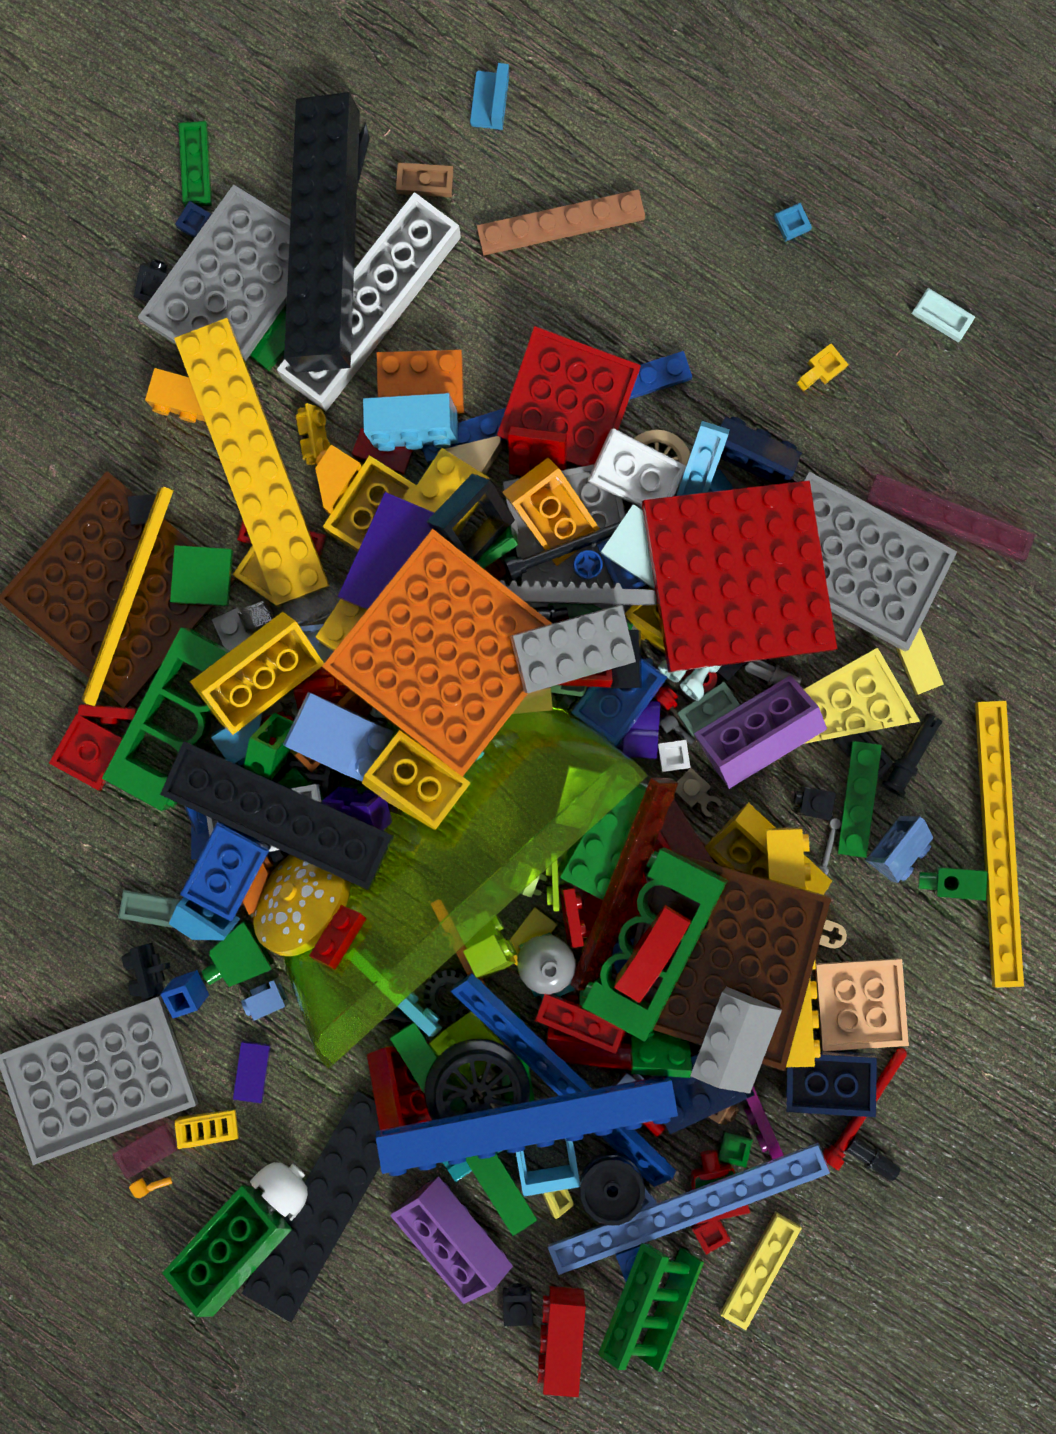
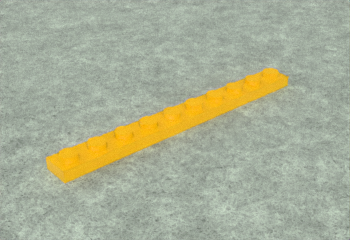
M1006 701L976 702L975 713L985 871H987L986 894L992 987H1023L1024 978Z

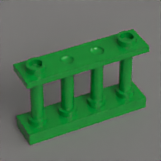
M641 1243L598 1355L617 1370H626L630 1357L638 1356L656 1371L662 1372L704 1261L683 1248L679 1249L676 1260L671 1261L668 1256L650 1244ZM663 1273H670L665 1288H658ZM659 1300L654 1316H647L652 1301ZM649 1328L643 1344L636 1343L641 1329Z

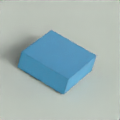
M801 203L774 215V219L785 242L810 231L812 228Z

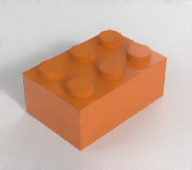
M462 350L377 352L378 397L449 393L457 409V414H464Z

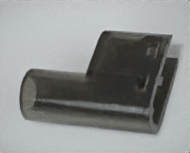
M269 600L240 609L241 612H238L239 619L246 633L262 628L276 617Z

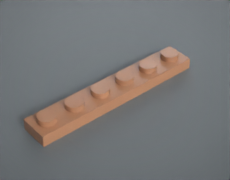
M638 189L477 225L482 253L485 256L645 220V213Z

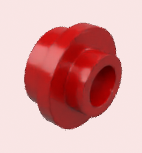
M668 685L665 687L661 686L654 695L655 700L660 702V705L666 711L678 705L675 701L678 696Z

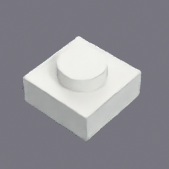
M686 740L658 744L661 772L690 768Z

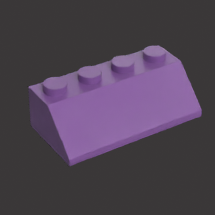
M790 675L694 733V736L718 775L730 789L827 730L819 706Z
M439 1176L423 1185L390 1214L463 1304L494 1290L513 1267L506 1258L505 1253L498 1249L488 1237L485 1229L478 1225L469 1214L468 1209L459 1202L449 1186Z

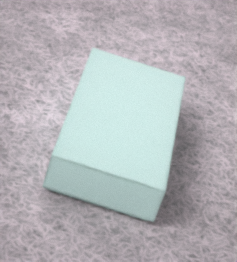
M927 288L911 313L958 343L975 318L974 315L930 288Z

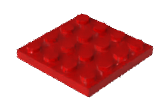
M534 326L496 436L508 440L510 426L567 434L566 461L582 467L594 465L610 430L613 428L619 429L641 365Z

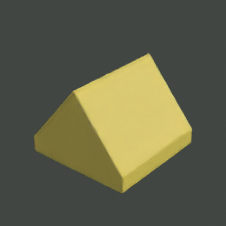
M568 1189L542 1193L547 1207L555 1219L574 1206Z

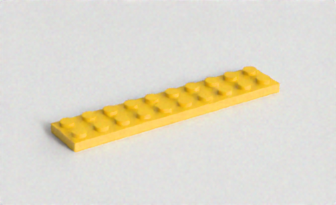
M224 318L175 337V342L275 606L329 587L330 585L230 320Z

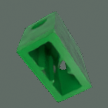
M274 712L250 737L243 768L272 780L286 764L291 749L285 747L283 743L294 721ZM271 737L276 738L274 745L269 744Z
M936 867L935 873L919 872L918 889L934 890V895L937 897L986 901L987 871ZM946 878H954L955 883L952 888L945 887L944 881Z
M248 920L237 926L224 940L220 941L208 952L214 963L203 969L202 975L209 985L223 978L230 987L268 972L276 967L266 948L257 939L255 930Z

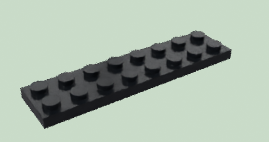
M183 741L160 795L367 890H371L394 838V835L185 741Z
M360 1089L357 1090L305 1181L308 1193L305 1205L292 1221L289 1220L288 1215L284 1218L292 1230L253 1272L241 1293L289 1322L293 1321L380 1168L376 1143V1131H380L375 1099Z

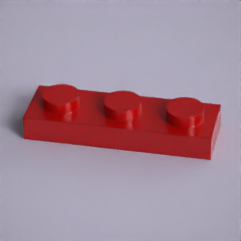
M544 994L535 1020L614 1054L618 1053L626 1032L582 1008V1006L553 994Z

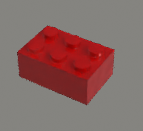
M549 1286V1296L543 1295L542 1323L547 1324L541 1325L540 1353L544 1354L538 1355L537 1383L543 1384V1395L579 1397L586 1310L584 1289Z

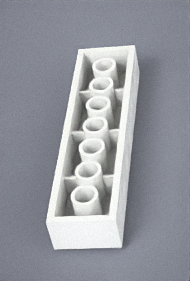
M414 192L354 269L351 368L296 373L284 359L277 368L281 378L326 412L461 238L459 225Z

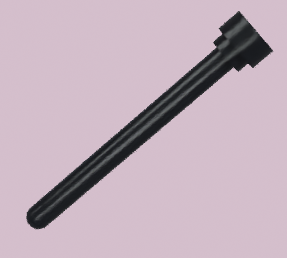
M621 521L525 558L521 556L506 558L503 560V565L510 581L522 577V574L527 572L526 569L610 538Z

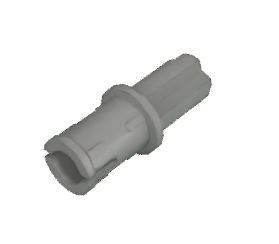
M758 660L747 662L745 665L746 672L767 681L769 686L771 684L775 685L790 675L799 685L802 680L801 677L780 669L778 664L773 666Z

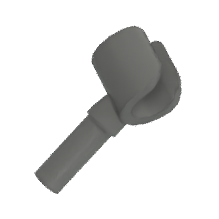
M665 715L659 719V725L666 734L674 729L687 743L693 744L695 739L682 729L675 717Z

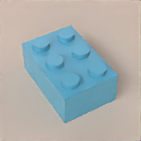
M449 393L363 398L364 433L372 445L380 451H392L395 447L406 446L407 449L417 450L423 448V445L448 448L451 444L458 443L457 409Z

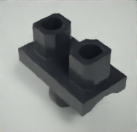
M153 942L131 948L130 952L121 957L123 967L126 970L133 968L135 970L137 979L129 981L128 984L131 996H141L142 999H146L160 994L164 990L162 982L165 981L163 970L171 968L170 962L161 964L159 953L155 954Z

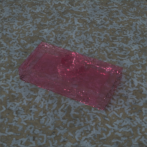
M163 1124L112 1155L127 1180L177 1151L178 1148L168 1128Z

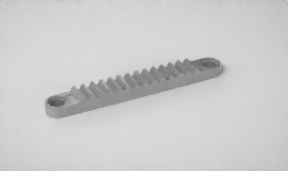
M501 580L500 582L506 586L504 580ZM512 581L510 586H506L526 603L657 605L655 590L622 589L620 583H616L613 589L610 588L608 583H604L602 588H599L595 582L592 583L590 588H587L585 582H582L579 588L575 587L574 582H570L567 588H564L562 582H558L556 587H552L550 581H547L544 587L540 586L539 581H535L533 587H529L527 581H524L521 587H518L516 581Z

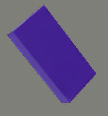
M241 1042L233 1100L254 1103L263 1102L270 1044Z

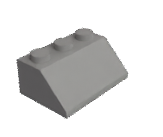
M725 987L690 1076L717 1088L750 1093L782 1009Z

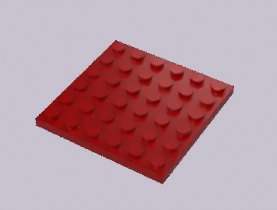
M810 480L642 501L668 673L837 649Z

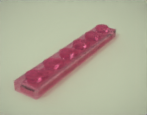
M880 474L875 476L865 501L1022 563L1026 561L1036 536L1033 533Z

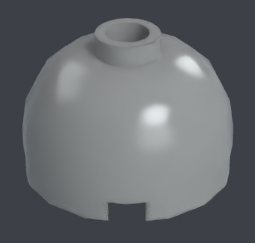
M544 935L533 937L523 945L518 954L517 968L521 980L528 988L539 994L550 995L560 992L570 984L574 977L576 962L573 952L565 941L556 936Z

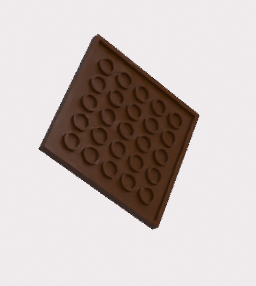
M108 471L104 473L0 594L1 604L88 678L92 672L145 525L131 526L128 496L137 495ZM164 518L101 688L124 708H127L157 674L180 628L185 627L194 630L214 607L212 605L170 602L174 546H197ZM231 576L230 587L236 581V579L233 576Z
M679 854L728 881L653 1030L702 1045L720 996L725 987H729L782 1009L762 1064L785 1071L832 897ZM663 885L652 887L648 894V905L656 915L667 905L692 922L700 906V903ZM638 923L633 947L641 939L650 924ZM682 941L679 942L665 966H670ZM658 976L644 996V1001L651 1004L663 980L662 977Z

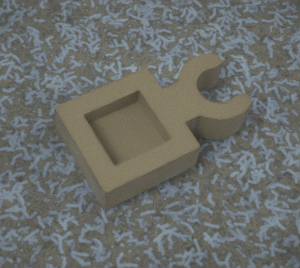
M691 767L671 787L690 807H693L698 802L702 814L706 817L712 816L706 808L708 802L712 801L719 807L722 805L719 798L709 796L706 793L711 786Z

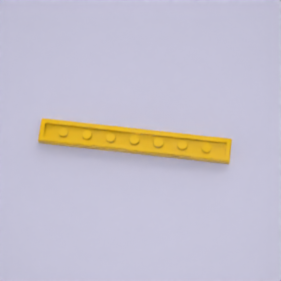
M161 487L157 491L82 696V701L86 704L95 706L174 491L169 488Z

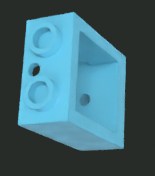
M566 1141L570 1165L528 1172L524 1150L516 1152L523 1197L581 1187L573 1141Z

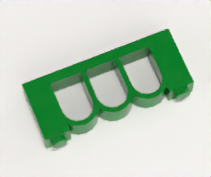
M180 628L102 777L103 780L160 811L176 806L177 802L160 795L168 775L134 758V755L146 732L176 749L177 753H179L183 741L197 745L205 740L211 728L210 716L208 714V711L211 710L207 705L198 704L171 689L170 686L183 662L203 672L230 652L229 649L190 628ZM165 697L195 714L198 720V729L192 739L188 741L181 739L152 723Z
M665 847L660 849L659 853L654 851L647 863V867L650 868L647 876L654 880L645 884L639 892L637 906L640 914L628 920L620 930L619 945L621 950L607 959L602 966L601 977L594 983L590 981L582 995L586 999L582 1008L644 1042L651 1035L728 881ZM663 885L700 903V906L688 930L683 935L682 942L670 966H665L659 976L663 980L651 1004L643 999L638 1003L614 988L615 981L612 978V967L615 961L621 959L628 960L633 953L634 947L630 942L629 935L632 926L640 922L651 925L657 917L648 905V894L652 887Z

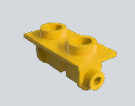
M306 403L305 407L297 409L298 414L295 416L299 435L308 434L309 437L300 440L302 459L306 460L307 465L316 464V459L323 449L328 450L330 442L326 436V417L320 407Z

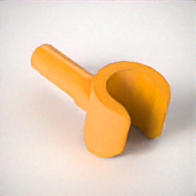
M167 1177L148 1185L143 1178H140L132 1183L129 1189L135 1198H142L154 1189L172 1184V1178Z

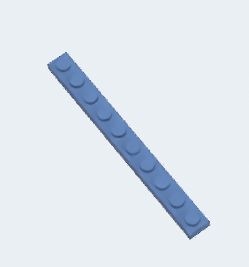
M816 1143L641 1209L631 1221L622 1225L611 1226L601 1224L549 1244L548 1250L558 1275L638 1246L641 1243H646L830 1174V1170L819 1144Z

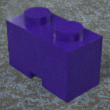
M338 787L322 801V803L381 830H384L392 823L387 802L370 790H365L363 794H358L357 789Z

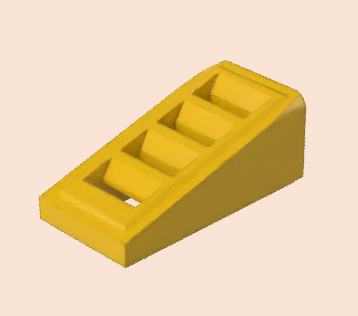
M236 1109L178 1117L175 1120L177 1148H191L239 1139ZM222 1118L227 1119L228 1133L223 1134ZM211 1120L215 1121L216 1135H211ZM199 1122L203 1124V1137H199ZM190 1124L192 1138H188L186 1125Z

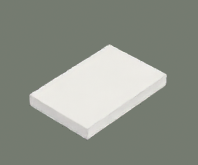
M613 428L606 438L587 481L642 509L643 500L673 497L681 482L686 466Z

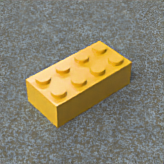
M281 612L191 680L190 683L220 724L234 735L321 668L324 662L298 623L284 612Z

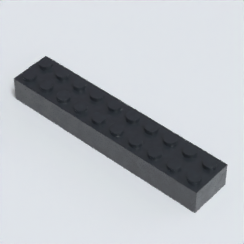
M350 92L296 99L284 359L296 373L351 368L360 111Z

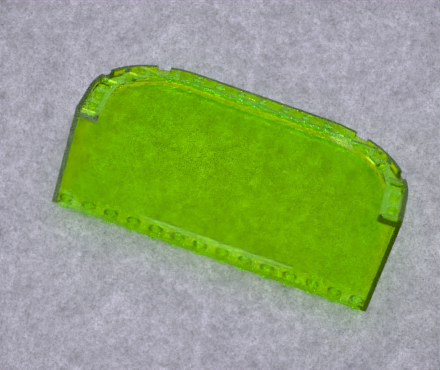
M552 706L551 711L511 714L483 750L485 754L475 761L463 777L471 782V784L436 830L403 811L401 815L390 812L392 823L383 831L394 835V838L371 889L367 890L351 882L346 907L361 913L367 919L336 970L313 960L309 956L313 948L296 956H281L314 1051L328 1069L332 1067L648 776L641 767L579 718Z

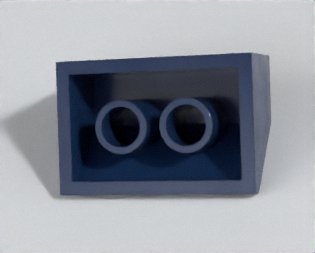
M725 416L720 427L730 430L720 459L774 485L788 483L795 472L802 452L797 451V447L790 442H778L772 439L771 434L765 430L756 429L755 431L747 427L743 420L737 417L728 418Z

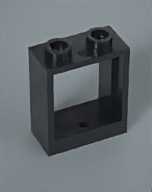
M471 474L428 519L427 523L431 529L438 532L476 563L515 519L489 479ZM478 502L488 519L463 545L452 528Z

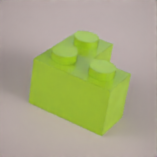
M485 910L456 926L467 948L463 952L476 978H488L516 963L513 957L517 955L512 942L503 937L500 930L504 929L497 914L492 915L490 911Z

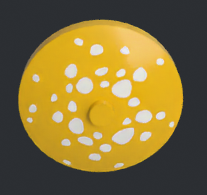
M290 854L271 872L254 912L253 924L257 939L264 947L280 956H296L311 950L339 910L340 905L346 907L351 882Z

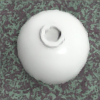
M273 1162L263 1167L250 1180L255 1189L259 1186L263 1190L261 1196L284 1217L288 1215L291 1221L305 1205L308 1195L307 1186L302 1180L305 1174L294 1163L288 1167L281 1162Z

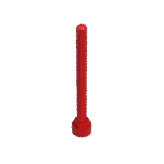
M898 1048L876 1080V1102L906 1058L907 1051L904 1048ZM853 1116L835 1145H830L828 1149L825 1147L822 1153L827 1164L838 1171L845 1162L843 1160L845 1157L844 1151L867 1117Z

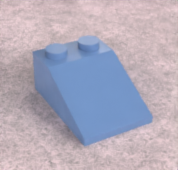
M308 692L283 745L340 773L363 781L365 773L387 747L393 731L380 722Z
M899 816L865 861L890 881L899 883L900 880L905 881L913 872L914 868L912 865L918 857L922 859L931 848L929 843L933 836L925 820L920 816Z

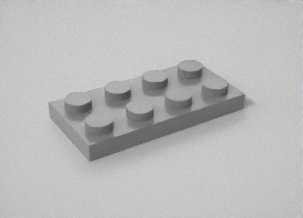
M622 605L510 635L524 693H531L636 662Z

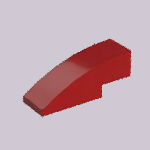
M665 905L635 945L631 957L617 974L614 988L640 1003L672 956L691 920Z

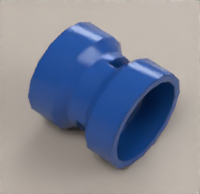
M592 550L580 552L573 561V570L582 579L596 577L603 567L600 555Z

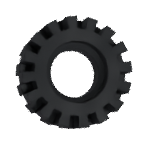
M452 968L439 970L431 976L424 989V1004L443 1022H455L471 1011L461 1001L453 1006H447L439 999V990L442 986L446 984L455 985L468 976L462 970H454Z

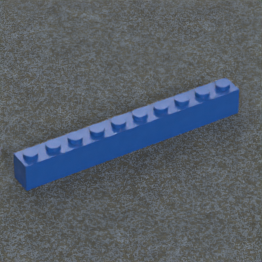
M659 1076L376 1131V1143L382 1174L389 1173V1176H399L405 1174L407 1169L418 1167L419 1170H429L437 1166L436 1163L446 1161L451 1165L463 1163L466 1161V1157L478 1155L479 1159H485L495 1156V1152L507 1150L508 1153H516L525 1150V1146L537 1144V1147H547L553 1145L554 1140L566 1138V1141H577L583 1139L584 1134L594 1132L597 1136L608 1135L615 1128L624 1127L625 1130H633L642 1127V1123L653 1121L654 1124H664L670 1122L671 1117L678 1116L672 1080L668 1076Z

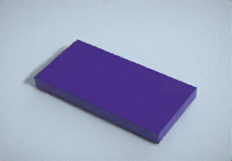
M385 492L338 598L368 610L432 529L427 521L434 512Z

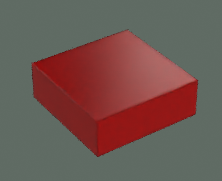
M720 1220L691 1226L706 1255L731 1241Z

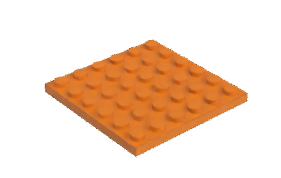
M432 529L322 665V668L463 777L528 694L524 693L510 635L552 623Z

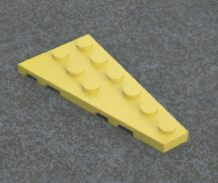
M878 648L803 689L819 706L827 730L804 744L920 722Z

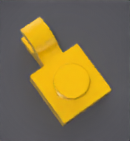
M829 344L809 360L807 364L812 369L800 377L797 385L804 392L819 378L826 384L846 369L849 364L836 348Z

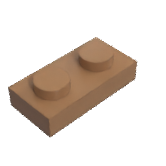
M398 163L396 192L397 194L413 195L415 192L421 196L452 197L454 168L453 166Z

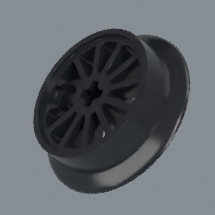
M488 1039L464 1040L447 1048L432 1064L425 1082V1104L430 1118L437 1120L473 1113L477 1110L494 1109L490 1103L503 1107L529 1102L530 1099L529 1078L520 1059L506 1046ZM474 1061H486L481 1079L476 1076ZM465 1063H470L473 1078L470 1081L458 1069V1067ZM491 1064L500 1067L501 1071L489 1082H486ZM452 1073H455L466 1086L461 1087L449 1083L447 1079ZM508 1075L511 1081L510 1085L491 1089L502 1077ZM445 1088L452 1090L446 1097H443V1090ZM478 1088L479 1091H484L482 1093L483 1098L478 1100L476 1096L472 1097L473 1089ZM513 1091L510 1102L493 1097V1095ZM461 1097L466 1101L465 1108L460 1111L453 1110L450 1107L453 1098Z

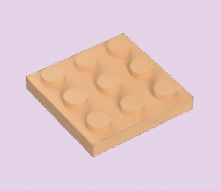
M902 959L816 964L815 979L817 982V1006L822 1051L909 1046Z

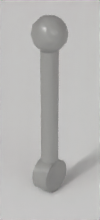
M837 818L829 822L831 830L822 865L818 867L826 875L829 872L827 865L836 830L841 827V821Z

